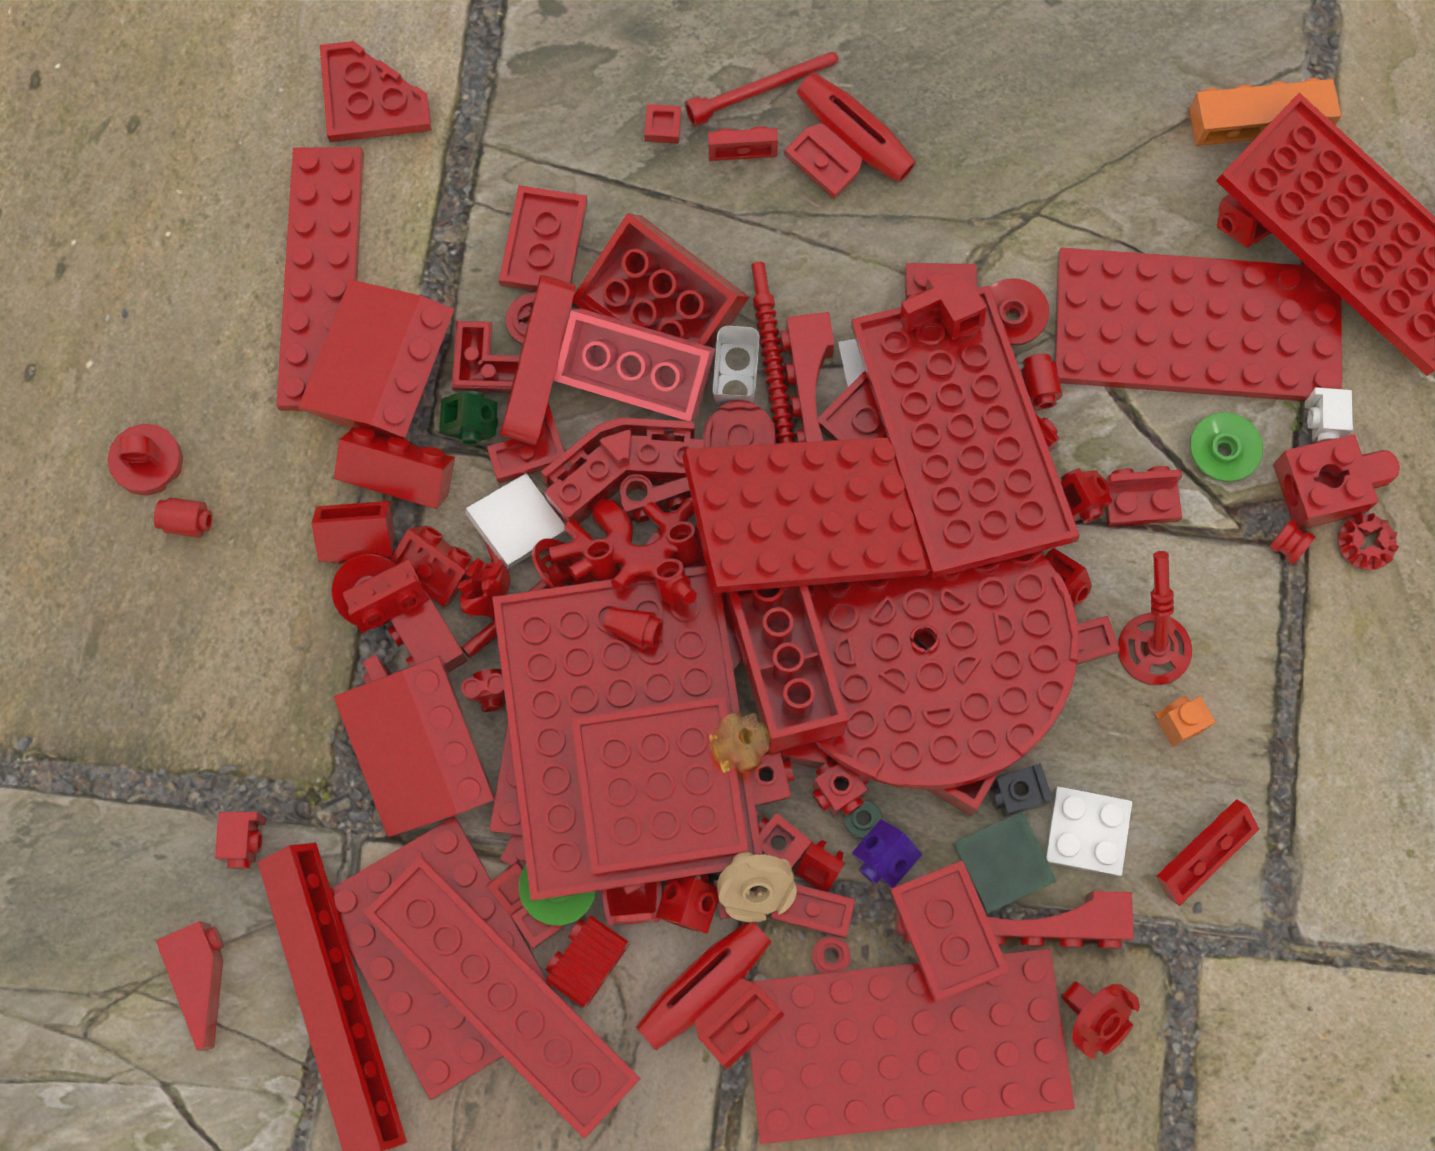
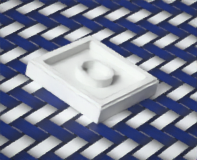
M527 473L467 507L465 512L498 559H502L507 569L531 556L533 547L538 541L545 538L557 540L567 534L564 529L565 524Z

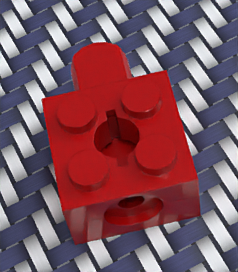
M1355 434L1285 450L1273 464L1290 517L1298 523V529L1300 530L1349 519L1359 513L1366 514L1379 502L1374 489L1388 486L1398 476L1400 470L1398 459L1388 450H1380L1362 455Z

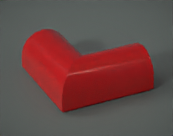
M456 321L452 374L453 391L510 393L519 356L491 355L492 322Z

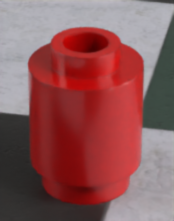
M1036 354L1025 358L1022 361L1023 368L1020 372L1033 406L1038 410L1054 407L1057 404L1056 401L1063 396L1056 363L1051 360L1049 354Z
M169 497L167 500H159L156 504L154 525L155 528L162 529L166 534L201 538L205 531L208 532L212 525V511L208 510L205 502Z

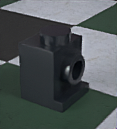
M1041 763L997 776L993 781L994 787L989 788L992 803L996 810L1001 809L1003 817L1046 806L1053 800ZM1020 783L1025 786L1027 792L1025 796H1018L1014 792L1015 784Z

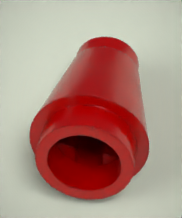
M610 607L604 621L605 629L611 630V632L642 649H645L647 646L651 648L657 646L664 626V620L656 617L655 612L617 609L614 607Z

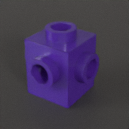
M882 819L878 821L852 852V855L861 863L862 866L858 870L865 878L875 885L881 881L890 888L896 887L923 855L904 832Z

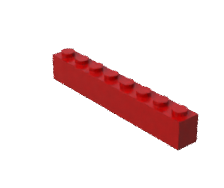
M316 842L289 845L258 861V865L342 1151H389L407 1144V1140Z

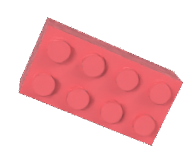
M576 309L571 310L553 381L685 421H693L698 417L716 349L598 313Z

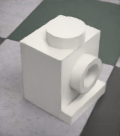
M1315 388L1305 401V408L1309 409L1307 426L1309 429H1312V442L1319 443L1348 436L1353 431L1352 390Z

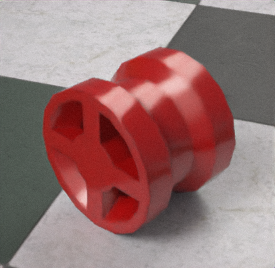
M1290 519L1271 542L1269 548L1274 552H1282L1286 555V561L1293 565L1307 550L1315 536L1310 532H1302L1298 529V523Z

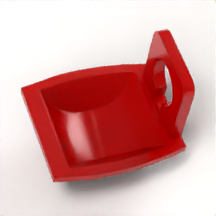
M661 882L646 884L628 896L622 888L601 891L608 926L660 922V919L656 918V914L662 898Z

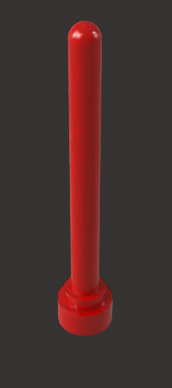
M828 52L711 99L697 96L686 100L685 109L688 118L694 127L707 123L708 118L713 117V112L835 65L838 62V55L835 52Z

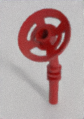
M545 538L538 541L533 547L532 560L542 579L528 592L564 587V583H568L569 586L591 583L593 579L590 573L577 580H574L568 567L582 560L580 556L565 559L566 561H552L549 548L564 543L555 539ZM549 551V555L544 556L542 559L539 558L541 552ZM548 562L551 563V566L549 568L546 566V563ZM492 618L493 621L461 647L468 658L471 659L497 637L495 618Z
M1156 551L1153 554L1154 589L1150 593L1151 613L1139 615L1126 624L1118 639V646L1120 648L1118 656L1124 669L1134 679L1148 685H1165L1177 680L1187 670L1192 658V644L1185 628L1178 621L1170 617L1174 612V592L1170 589L1169 553L1166 551ZM1154 622V629H1150L1145 633L1137 628L1143 623ZM1174 631L1178 633L1182 641L1183 656L1178 654L1179 643L1176 636L1173 634ZM1168 637L1170 638V640H1171V642H1172L1173 651L1169 650V649H1170V641H1169ZM1129 640L1134 641V652L1140 661L1137 665L1129 653ZM1141 643H1145L1143 651L1146 657L1143 655L1141 651ZM1169 661L1175 668L1165 674L1149 673L1152 665H1164Z

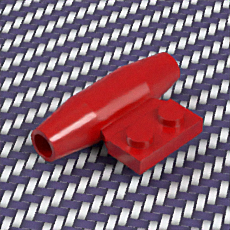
M815 72L807 76L797 90V95L820 124L807 127L784 150V156L835 200L857 178L862 161L897 183H900L909 175L916 165L915 159L894 133L852 95Z
M746 922L711 945L663 990L636 1025L637 1030L657 1051L695 1025L699 1040L727 1070L785 1015L757 983L744 979L772 943L770 939L754 922Z

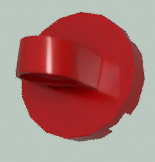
M143 423L127 428L116 437L110 446L107 461L110 474L120 486L132 494L148 496L164 491L166 489L165 485L170 483L174 476L178 477L181 473L183 455L181 446L169 431L158 425Z
M1074 981L1061 994L1063 1001L1079 1015L1073 1028V1045L1090 1059H1095V1053L1098 1051L1107 1055L1122 1043L1134 1025L1128 1020L1132 1009L1139 1012L1140 1008L1138 997L1122 984H1111L1101 989L1096 995H1093L1081 984Z

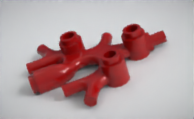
M688 497L676 511L670 513L664 512L655 502H649L644 506V513L662 531L661 536L651 544L643 546L634 545L631 542L633 524L628 514L615 501L602 499L594 505L592 513L595 523L607 534L605 538L594 540L576 520H569L565 524L564 529L574 540L549 548L553 562L578 556L584 557L568 567L574 580L590 573L592 578L597 581L611 580V584L616 590L623 591L636 576L648 575L655 579L660 597L669 604H679L681 602L690 604L697 597V593L691 588V580L684 571V567L697 563L701 555L695 526L687 522L694 513L691 497ZM619 564H622L623 567H622L621 571L619 572V570H620Z

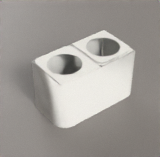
M724 326L718 331L713 381V395L716 406H722L727 402L735 400L753 402L759 350V333L756 329L751 327ZM733 348L745 349L750 356L749 365L740 371L730 369L725 362V356L729 350ZM737 380L745 384L747 395L723 394V387L726 383Z

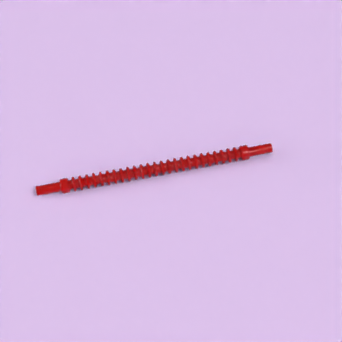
M758 261L751 264L756 294L752 301L754 309L758 311L755 317L760 320L756 326L761 329L759 337L762 340L759 345L764 348L761 351V355L766 357L762 364L767 367L764 370V374L769 376L765 382L767 385H770L767 393L772 395L768 399L769 403L773 404L770 407V412L775 414L771 420L776 423L774 425L775 432L778 433L776 435V442L796 443L793 442L796 434L791 432L795 427L790 422L793 415L788 413L792 407L786 403L790 399V396L785 394L789 388L783 384L787 380V377L782 375L786 370L781 365L784 362V358L779 356L783 350L781 347H778L781 343L780 338L776 337L780 331L775 328L778 324V321L774 319L777 314L773 310L775 299L773 294L769 293L765 263Z

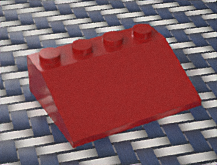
M627 213L574 294L572 302L580 309L712 347L717 342L718 331L724 326H731L750 297L645 217Z
M349 279L298 409L350 429L352 427H366L372 429L377 435L405 439L454 309L421 295Z
M441 655L333 696L387 837L460 814L494 800V791Z

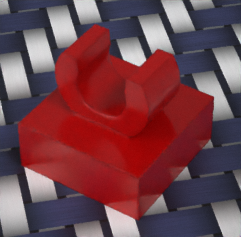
M821 840L817 845L814 843L810 845L794 874L818 889L828 892L845 862L841 861L844 854L840 850L836 856L828 853L823 849L826 841Z

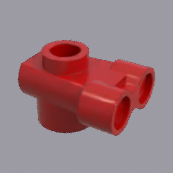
M485 669L475 672L473 678H467L463 681L461 685L462 694L468 700L481 704L483 712L503 709L506 701L502 670Z

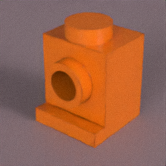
M1186 696L1181 697L1154 714L1172 747L1202 733L1216 723L1201 696L1191 701Z

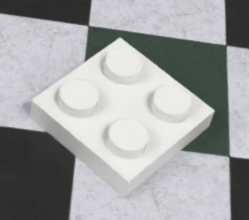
M1057 786L1054 790L1043 863L1118 878L1121 877L1132 801Z

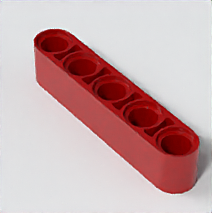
M542 274L540 276L500 436L532 445L537 443L575 293V284Z

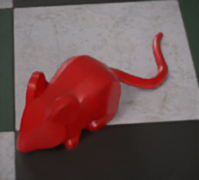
M487 542L486 548L492 563H484L480 558H477L471 563L466 572L469 580H464L457 586L458 590L462 593L459 597L461 609L470 617L484 615L489 618H495L492 597L506 595L510 587V573L505 567L502 559H498Z

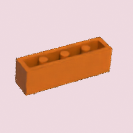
M1310 78L1296 83L1278 81L1266 86L1253 87L1252 85H1241L1235 89L1219 90L1217 88H1208L1197 92L1189 108L1196 146L1253 141L1299 92L1336 125L1341 117L1334 79L1320 80L1318 78Z

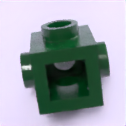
M460 391L442 398L439 433L459 439V443L463 445L476 446L481 444V441L496 436L498 402L484 398V395L477 391Z

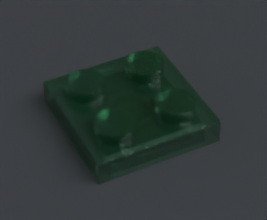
M1023 811L952 844L960 861L963 860L986 914L1057 882Z

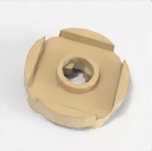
M741 852L735 855L732 859V864L722 871L717 882L720 904L722 903L725 906L726 913L730 917L743 922L767 920L766 914L773 913L778 910V915H780L792 905L797 893L789 861L770 855H753L750 852ZM754 886H764L758 887L756 891H750V888Z

